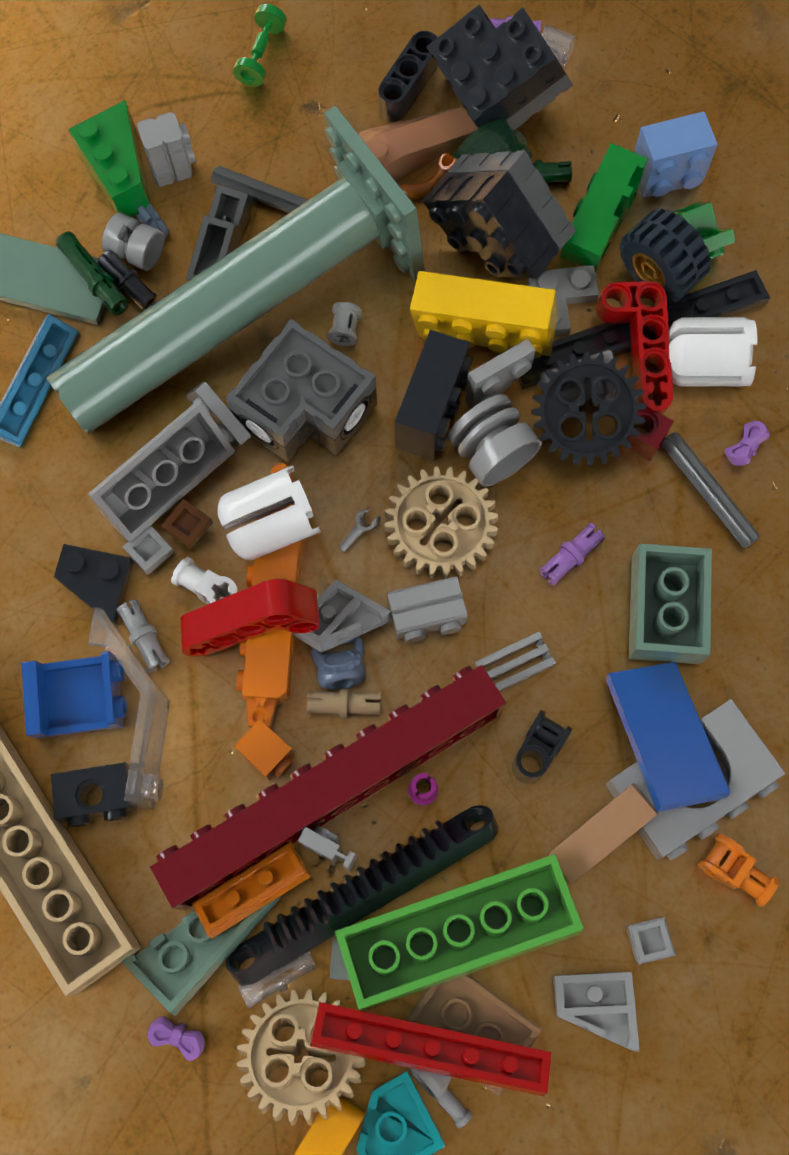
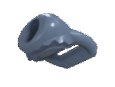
M360 636L342 643L354 642L353 650L347 649L346 651L331 654L328 652L324 655L312 647L311 654L317 667V680L322 688L328 690L345 689L359 685L365 680L366 667L363 662L364 643Z

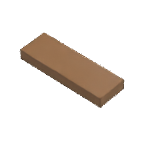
M632 783L547 855H556L562 873L573 884L657 816L659 812L656 811L655 806L638 786Z

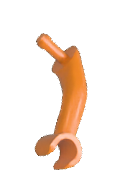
M444 153L439 159L440 169L431 178L417 184L404 183L399 187L410 200L425 197L439 180L447 174L446 172L458 159L453 160L449 153Z

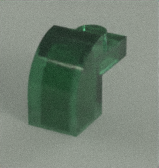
M506 119L494 120L479 127L466 138L453 154L455 158L459 159L462 154H495L496 152L507 151L514 153L525 150L530 159L533 156L527 146L525 136L517 130H512Z

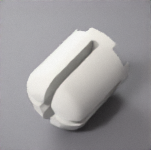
M746 317L680 318L672 323L669 329V359L672 369V383L679 387L751 386L756 366H751L753 345L758 343L755 320L746 319Z
M293 465L230 491L220 498L218 518L225 530L236 528L295 503V505L240 527L226 535L233 551L243 559L255 560L321 532L319 527L312 529L308 519L314 517L300 481L297 480L292 483L289 477V473L295 471Z

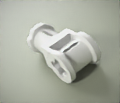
M190 557L181 560L171 578L172 584L177 587L180 585L195 593L199 600L207 605L217 601L220 595L226 597L228 594L232 595L238 592L237 586L231 578L219 576L209 569L204 571L196 566L194 560Z

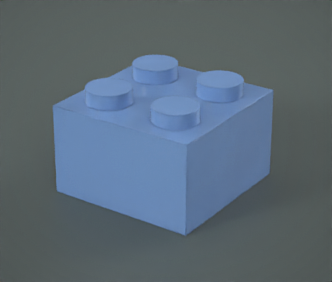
M704 111L641 127L634 153L648 158L639 186L642 198L649 196L660 197L673 190L681 188L691 189L703 183L718 146Z

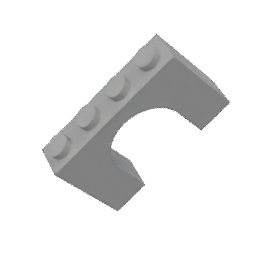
M732 699L700 719L731 793L727 798L714 800L704 808L680 807L660 811L657 816L637 831L656 860L666 855L670 861L689 849L685 842L695 835H698L700 840L704 839L720 828L716 823L717 820L728 814L730 819H733L750 807L746 802L749 798L758 794L762 799L780 787L776 780L786 773ZM638 762L605 784L612 796L616 798L632 783H635L654 805Z

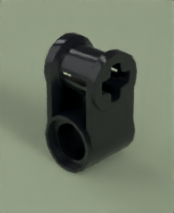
M540 710L524 737L526 738L512 763V771L515 777L526 784L539 781L549 768L554 757H557L573 729L570 726L564 728L545 716L546 712ZM525 756L534 757L539 763V771H526L521 764V759Z

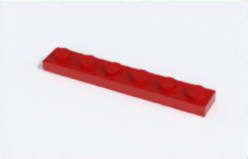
M323 1002L318 1004L310 1042L311 1047L543 1097L548 1093L552 1052Z

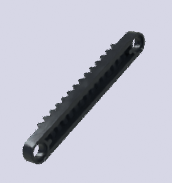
M478 805L466 809L444 823L437 820L434 823L433 830L430 831L427 828H423L421 837L410 836L406 846L398 843L394 853L385 851L383 852L382 860L371 859L369 868L365 869L359 866L354 877L346 874L343 876L342 884L339 885L332 882L330 884V891L327 893L322 890L317 891V899L305 898L303 907H290V915L278 914L275 924L268 921L265 922L263 931L241 943L226 960L227 970L237 984L242 986L254 984L336 935L335 931L353 925L488 844L496 837L499 830L492 810L487 806ZM487 821L482 828L470 830L475 823ZM255 957L254 962L248 968L239 970L244 961Z

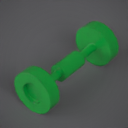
M271 4L259 5L255 13L254 20L262 29V32L257 34L251 49L252 58L242 57L237 59L233 68L235 78L251 87L261 86L266 75L265 69L257 60L261 59L269 41L268 33H281L287 22L284 12Z

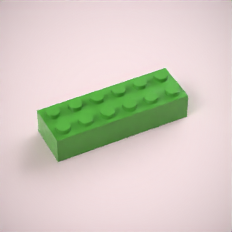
M553 854L335 931L358 1008L360 1011H367L580 935L584 928L557 857Z

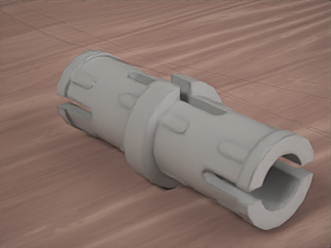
M130 600V607L125 602L117 608V612L130 633L129 640L132 646H137L149 672L157 671L156 665H159L160 669L165 667L170 660L165 655L156 638L157 630L155 626L149 625L139 606L138 600Z

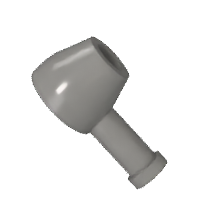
M413 1068L410 1069V1073L431 1097L440 1103L453 1118L454 1124L458 1128H462L469 1122L473 1114L469 1109H465L447 1088L452 1077Z

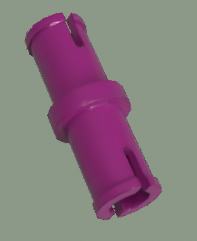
M421 773L411 780L408 794L414 803L419 806H427L436 799L438 785L429 774ZM428 787L429 792L418 793V788Z

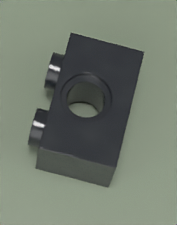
M126 762L51 774L54 819L63 823L67 822V827L69 828L89 825L90 818L104 816V821L107 822L123 820L127 818V812L137 811L133 767ZM100 787L103 793L101 801L94 806H89L87 802L88 793L93 788Z

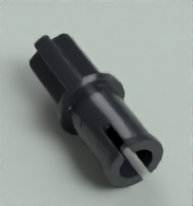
M107 250L99 257L98 265L114 278L119 291L123 290L141 310H145L153 304L157 294L153 293L137 276L138 272L135 269L130 270L111 250Z

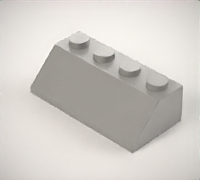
M198 400L90 491L88 495L108 522L130 543L236 451L204 405Z

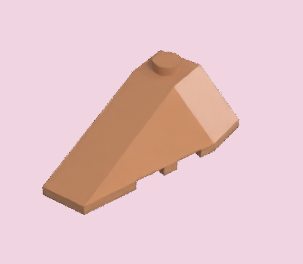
M459 107L366 129L358 135L397 182L442 156L444 153L480 134V129L475 125L464 108Z

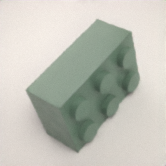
M638 544L632 555L629 659L702 664L710 656L712 549Z

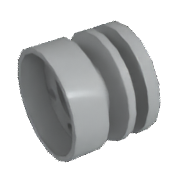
M506 394L492 396L474 406L454 424L448 434L449 441L454 447H458V453L462 458L472 457L468 467L484 487L499 483L514 474L535 456L542 445V442L527 422L518 423L521 414L516 408H512L513 403Z

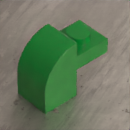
M697 202L673 211L676 215L685 218L701 235L705 245L708 247L710 252L708 255L711 259L723 255L725 252L724 246L736 242L733 229L717 227L712 202Z

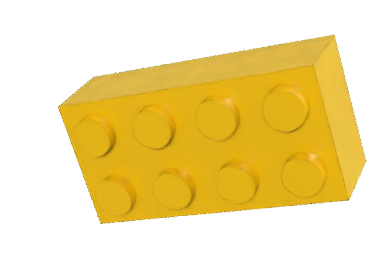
M418 271L410 306V312L418 335L424 340L427 339L429 331L434 330L470 342L469 348L478 345L488 347L494 352L504 353L528 339L535 348L534 358L541 357V355H551L558 321L556 290Z

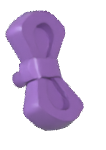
M760 421L746 423L744 425L743 439L738 444L725 449V455L729 462L736 466L750 463L751 457L757 454L756 450L759 444L770 437L768 427Z
M165 1016L156 1018L148 1028L147 1037L152 1046L156 1047L166 1044L175 1046L181 1051L187 1061H192L200 1056L205 1046V1040L200 1031L185 1030L186 1024L184 1023L175 1026Z

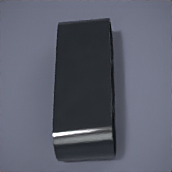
M420 31L413 35L380 83L378 88L379 114L384 120L389 122L402 120L438 67L436 60L426 48L437 38L434 33Z

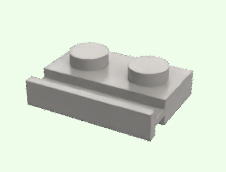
M318 825L314 831L305 827L298 840L305 848L337 864L338 860L343 861L344 868L349 872L352 871L358 860L356 854L351 851L348 856L342 854L343 850L337 844L339 841L337 835Z

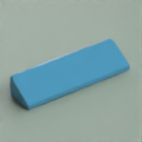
M48 314L42 321L0 402V440L18 447L21 446L51 388L47 376L62 366L79 333L78 330L51 314Z

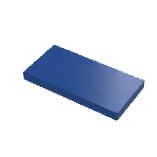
M676 662L609 673L606 682L656 811L660 812L727 798L731 792Z

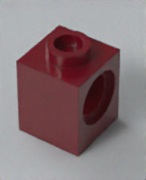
M645 408L637 411L638 416L646 419L645 422L634 424V426L642 425L649 433H640L639 437L628 435L627 439L632 445L630 450L651 461L674 421L657 411Z

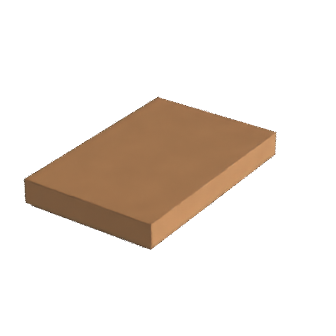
M469 974L426 989L405 1020L529 1048L532 1047L543 1030ZM483 1084L497 1096H500L505 1089Z

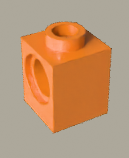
M260 719L234 745L236 750L269 781L274 776L281 778L294 763L291 760L295 755L292 748Z

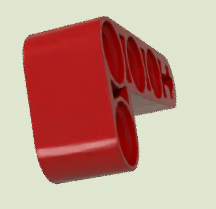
M651 281L610 283L604 288L596 304L597 316L605 323H630L633 377L637 376L639 378L634 384V390H644V393L636 398V401L647 404L646 408L664 414L673 401L666 292L660 284ZM640 298L650 299L654 303V307L645 306ZM606 299L617 300L621 307H611ZM643 330L652 331L656 335V340L646 338L643 335ZM650 362L655 364L659 373L649 372L644 363ZM653 393V400L648 399L650 395Z
M270 579L188 612L180 617L182 653L186 656L196 657L209 655L277 628L291 633L316 631L320 627L317 592L313 588L290 580Z

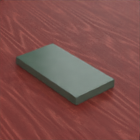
M0 233V301L99 326L106 305L99 297L93 296L88 289V283L59 248ZM93 257V259H94V260L97 262V264H98V261H99L98 259H99V258Z

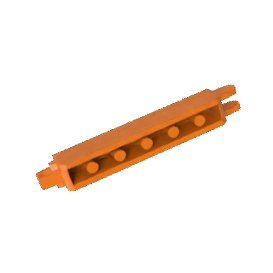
M277 463L271 468L270 475L288 466L285 463ZM289 473V477L293 483L291 473ZM295 503L290 504V505H288V506H286V507H283V508H281V509H279V510H276V511H274V512H272V513H269V514H267V515H264V516H262V517H260V518H257V519H255V520L262 519V518H264V517H266V516H269V515H271V514H273V513H276V512H278V511H280V510H283V509H285V508H288V507H290V506H292V505H295ZM302 540L255 559L254 566H248L247 587L270 579H286L299 584ZM277 628L240 642V656H245L244 670H238L237 692H242V697L247 703L249 728L260 719L271 729L277 704H283L290 698L295 637L291 632Z

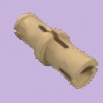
M342 688L340 692H314L308 690L307 714H340V717L347 718L348 714L380 716L381 692H348V689Z

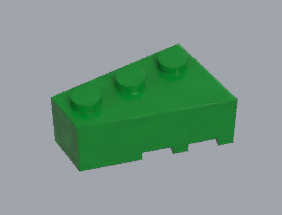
M126 100L68 129L81 159L116 213L121 212L132 217L140 213L137 210L139 207L144 206L146 208L149 205L148 191L136 138V129Z
M610 144L597 173L595 172L591 177L585 198H580L573 213L575 218L572 222L576 232L562 247L561 258L579 266L594 265L595 273L597 272L637 196L648 158L616 144Z

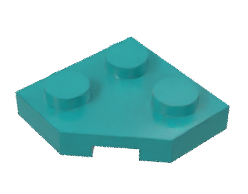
M408 1070L372 1090L356 1147L358 1155H432L445 1147V1143Z

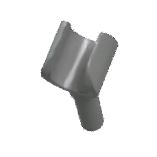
M371 508L364 509L356 515L355 527L338 546L342 551L345 552L364 531L371 530L379 525L380 516L374 519L371 525L365 522L364 516Z

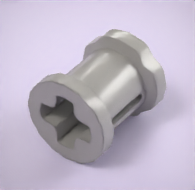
M337 302L332 308L334 320L332 329L328 331L327 338L330 342L340 346L355 345L357 343L355 330L357 320L362 316L361 308L350 302Z

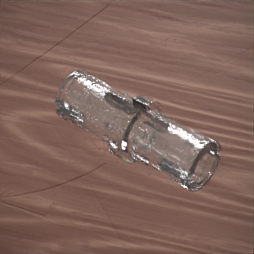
M308 951L278 970L271 971L268 976L251 985H240L238 989L244 1002L251 1009L255 1004L278 990L281 993L288 990V984L309 971L316 969L317 965Z

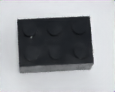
M434 330L429 331L394 421L396 449L434 461L437 450L444 451L448 441L450 420L455 421L461 404L459 401L462 391L466 392L468 373L473 363L474 357L469 356L470 342Z

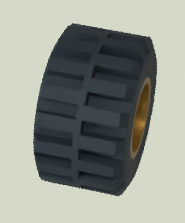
M663 208L651 211L621 239L620 255L632 278L636 282L651 281L660 284L666 292L667 302L675 303L680 300L710 272L711 258L708 255L710 252L703 238L685 218L676 215L673 211H665Z

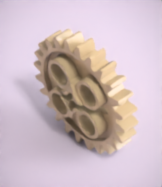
M438 466L434 467L433 476H428L424 469L420 470L419 481L409 475L407 477L408 488L398 484L397 493L400 497L390 496L389 504L393 508L385 509V517L392 521L384 523L386 532L392 533L387 537L388 545L398 544L394 549V556L406 555L404 567H408L415 562L416 574L419 575L424 568H428L430 578L433 579L437 570H442L444 578L447 579L451 569H454L459 577L462 576L463 565L465 564L474 570L476 567L474 557L483 561L486 559L487 554L483 548H493L494 541L489 537L497 536L498 528L490 524L496 523L499 516L497 513L490 512L495 507V500L484 501L488 496L489 490L487 488L479 491L476 490L478 486L477 478L467 483L465 481L466 471H463L457 478L453 477L452 467L448 468L446 475H441ZM435 494H442L448 501L439 505L433 503L430 498ZM457 500H461L462 504L450 512L452 505ZM450 512V514L448 515L447 525L443 523L440 524L436 528L435 532L432 534L428 543L426 545H421L420 542L426 539L434 531L435 519L441 522ZM462 515H469L475 520V523L470 526H463L457 521V518ZM420 519L426 526L421 530H413L407 524L411 520ZM445 540L450 542L453 548L448 552H440L434 545L438 541Z
M311 989L307 990L304 999H299L296 991L292 990L290 1001L285 1002L278 994L276 995L277 1007L272 1009L264 1002L262 1007L266 1015L261 1018L252 1014L250 1018L255 1025V1029L242 1030V1034L249 1041V1044L238 1045L237 1050L247 1058L236 1064L239 1071L249 1073L244 1075L240 1082L243 1087L253 1086L247 1094L251 1102L262 1098L258 1107L261 1113L264 1114L274 1107L273 1118L276 1122L280 1121L285 1112L288 1113L291 1126H295L299 1114L304 1115L308 1125H312L313 1113L317 1111L324 1120H327V1107L329 1105H332L339 1111L342 1110L339 1100L341 1094L353 1098L354 1094L348 1085L349 1082L361 1083L362 1081L361 1075L354 1068L364 1067L366 1065L365 1058L310 1046L319 1002L328 1004V996L325 992L319 997L318 1001L314 1000ZM337 1000L332 1004L342 1007L340 1000ZM289 1026L295 1029L291 1039L283 1042L276 1040V1034L281 1028ZM301 1049H306L309 1056H303L302 1063H297L294 1056H299ZM269 1050H277L283 1054L268 1056L267 1052ZM330 1056L336 1057L334 1062H327L321 1059ZM284 1066L289 1069L288 1076L282 1082L274 1083L269 1081V1076L276 1067ZM317 1070L326 1071L329 1076L323 1085L313 1087L308 1084L309 1077L313 1072Z

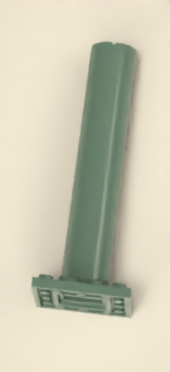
M336 105L324 113L327 129L324 132L332 145L329 152L336 163L333 169L339 180L47 376L56 393L59 392L58 397L87 434L374 240L382 248L386 249L389 247L394 253L393 259L402 273L408 271L412 278L416 280L418 271L425 272L417 208Z

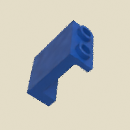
M106 651L101 652V656L46 664L38 661L21 662L26 736L43 739L124 727L123 718L127 717L128 709L125 696H121L120 681H124L125 673L122 660H118V656Z

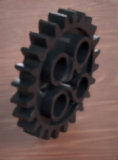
M585 351L580 362H578L574 354H570V365L568 366L558 360L556 362L559 371L557 374L548 369L545 371L547 378L550 380L549 383L540 381L537 383L539 389L544 392L543 395H533L532 397L533 401L541 404L539 408L531 410L532 415L541 416V420L536 422L533 428H544L545 433L542 434L539 440L541 442L548 439L552 441L548 450L550 453L560 448L562 450L560 455L561 461L569 454L573 455V465L575 466L578 465L581 457H585L588 467H591L596 456H598L602 464H606L608 452L615 458H619L620 451L618 446L621 445L624 448L630 449L632 445L627 439L628 435L632 437L640 436L638 430L633 427L634 424H642L646 420L638 416L637 411L645 409L647 404L636 401V398L641 396L644 390H633L632 385L639 378L637 376L629 379L625 377L629 369L628 365L617 370L615 368L617 363L616 357L611 359L608 364L603 363V352L599 353L595 361H591L589 352ZM585 378H589L591 381L590 404L598 409V411L591 415L593 437L591 441L586 439V415L584 412H579L578 409L585 404ZM600 382H609L614 387V397L610 400H602L596 394V385ZM568 383L574 384L579 389V398L573 402L563 400L560 395V388ZM601 417H610L614 420L616 430L613 435L605 436L598 431L597 422ZM569 418L577 420L581 426L580 434L573 438L565 436L561 430L562 422Z

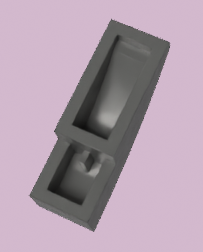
M217 185L209 215H204L186 280H191L238 248L255 200L249 194Z

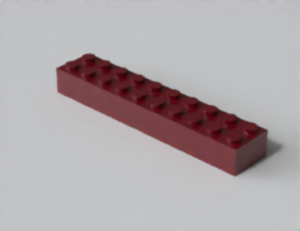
M470 665L461 669L452 676V683L442 689L439 685L428 689L420 696L422 701L411 708L407 704L397 708L388 715L390 721L377 728L375 724H372L357 733L356 738L358 740L349 746L344 747L343 744H339L328 750L323 755L325 760L312 768L309 763L295 770L290 775L292 780L280 788L277 784L267 787L257 795L259 800L247 808L244 804L238 805L224 814L226 821L214 828L208 824L190 835L192 839L190 843L181 848L173 845L156 856L158 862L150 866V869L172 909L184 911L193 906V902L287 843H296L305 827L312 831L315 830L317 825L322 827L500 717L507 702L483 665L472 669Z

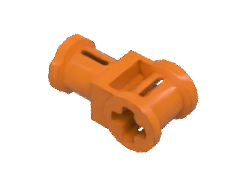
M718 833L715 837L716 844L705 860L700 859L697 866L708 876L727 885L731 889L740 887L756 899L755 903L758 906L763 907L776 892L780 879L776 876L769 877L754 866L757 860L749 855L740 844L728 836Z

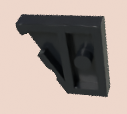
M63 544L54 578L95 610L111 625H116L119 617L117 608L123 603L134 561L130 557Z

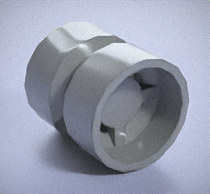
M118 212L111 217L106 225L102 237V248L104 252L111 250L121 260L127 259L128 263L149 271L156 265L161 256L165 236L161 230L145 223L140 225L138 220Z

